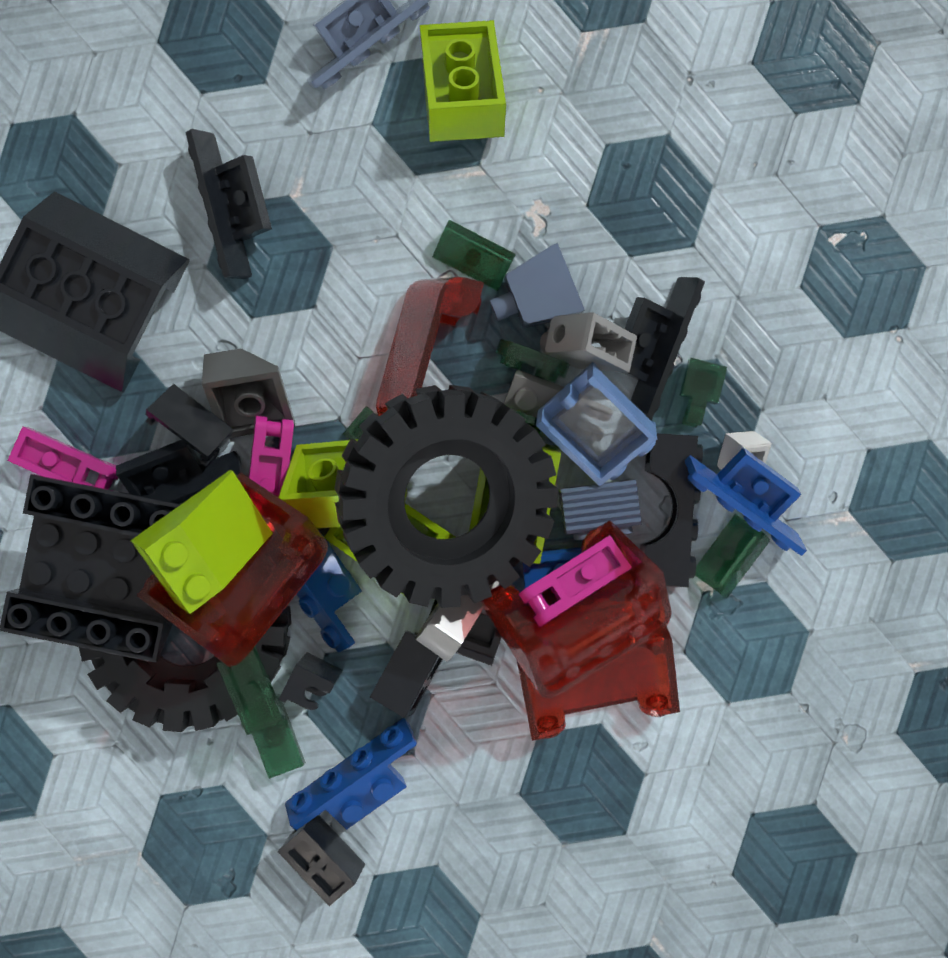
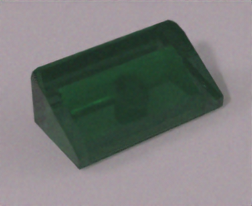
M448 220L432 258L498 292L516 254Z
M735 514L697 564L695 576L721 596L728 598L768 545L770 539L764 532L756 531L743 518Z

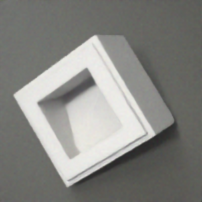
M755 431L726 433L717 466L722 470L743 447L766 464L772 443Z

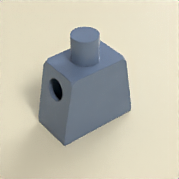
M558 243L548 247L507 273L504 277V282L508 293L489 300L497 321L518 314L523 328L551 323L554 316L580 314L585 311Z

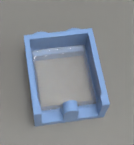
M594 362L543 405L537 413L536 426L599 486L608 479L614 480L625 471L627 464L637 455L639 457L646 455L654 447L657 440L656 423L640 411L600 371Z

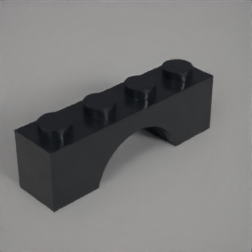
M657 433L654 447L645 455V471L657 477L665 485L671 498L672 510L665 529L656 538L640 544L638 581L643 585L689 587V578L695 577L696 558L691 556V542L696 541L698 537V520L693 519L694 504H698L700 501L701 491L689 481V471L685 460L691 455L702 463L703 446L698 444V436Z

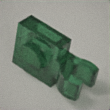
M695 358L688 359L679 394L680 396L690 398L684 412L682 424L695 428L698 425H702L706 404L715 405L719 402L727 371L726 366Z

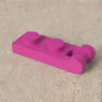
M255 416L247 494L265 522L269 520L272 524L282 525L284 510L278 502V497L289 468L294 420L282 419L281 422L267 421V417ZM266 436L279 437V447H265Z
M22 426L7 460L40 476L108 490L113 480H118L116 465L96 458L30 427ZM90 470L100 473L95 485L86 481Z
M608 536L521 591L519 596L524 604H530L536 614L533 618L539 627H542L623 575L632 567L612 537ZM548 589H551L558 599L551 606L547 604L542 596V593Z

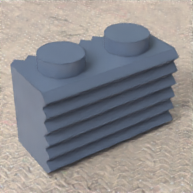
M636 480L608 482L601 486L592 484L559 489L564 533L573 534L574 540L596 538L595 531L610 529L611 535L633 533L632 526L642 525Z

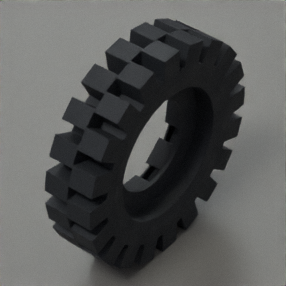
M436 385L417 388V396L409 399L403 393L385 403L388 409L385 413L378 417L372 412L359 426L364 433L358 441L350 438L342 454L346 462L344 470L337 469L334 489L339 496V502H335L338 522L343 530V536L351 552H353L358 564L370 579L374 577L377 580L380 588L396 598L400 593H403L409 603L428 607L430 599H436L441 608L461 607V596L468 594L473 603L492 597L489 585L496 581L506 589L520 578L514 567L520 561L531 567L539 556L541 550L534 542L537 536L548 539L552 530L554 520L547 514V508L557 507L558 488L550 482L549 478L557 474L552 457L542 449L546 444L538 432L525 422V418L503 402L482 391L480 394L476 393L469 387L449 385L448 390H441ZM445 455L465 457L481 468L488 481L490 494L484 516L473 529L459 537L436 539L424 535L411 524L405 510V492L411 477L423 464L436 457Z
M261 551L256 552L228 585L215 595L225 609L228 630L221 649L211 659L201 664L183 666L169 662L162 656L155 663L79 647L82 662L91 660L95 670L87 674L95 688L99 690L105 686L111 692L106 701L120 713L129 708L135 712L133 721L149 728L156 722L162 723L163 731L183 732L189 726H194L195 731L214 727L223 719L227 722L243 712L248 705L253 703L275 678L281 668L282 658L287 654L291 638L287 636L288 627L292 624L291 608L286 606L284 595L287 594V591L279 577L276 578L270 568L273 566L271 561Z

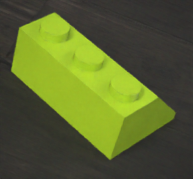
M349 440L296 445L278 497V502L294 530L341 527L335 508V502H339V496L334 488L337 469L344 470L346 464L342 454ZM406 488V492H405V500H404V502H406L407 488Z

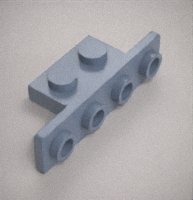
M389 0L342 1L313 24L335 58L307 79L309 85L315 89L319 86H322L323 89L332 86L342 77L339 71L346 65L351 63L354 67L370 56L371 52L368 48L379 40L384 44L395 37L401 31L398 27L400 23L408 17L413 21L430 9L428 4L430 0H408L397 10H395Z

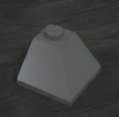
M241 348L204 354L202 386L212 413L234 429L231 438L253 434L255 416L267 417V421L281 422L282 419L294 420L295 427V419L277 365Z

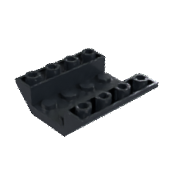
M54 191L23 216L0 262V331L124 393L140 362V359L132 355L165 289L172 293L175 292L190 259Z
M30 474L23 514L33 515L34 517L20 587L6 593L0 631L156 663L159 660L176 618L178 605L172 600L131 540L181 504Z

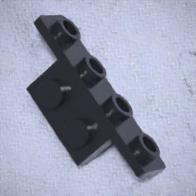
M190 129L185 132L189 145L188 152L193 160L198 179V189L206 209L208 227L215 243L219 267L225 278L247 279L252 276L243 241L272 230L253 156L242 155L223 164L215 135L206 131Z
M679 277L666 308L647 298L636 297L624 328L635 334L637 340L630 373H621L638 380L630 401L650 420L653 419L655 412L660 406L661 395L668 378L673 372L674 362L680 346L687 336V328L693 312L701 300V292L705 281L698 277Z
M183 440L176 441L116 465V476L129 492L128 494L177 504L187 501L229 470L235 473L238 480L243 478V471L237 451L217 457L211 464L205 467L200 463V459L194 449Z

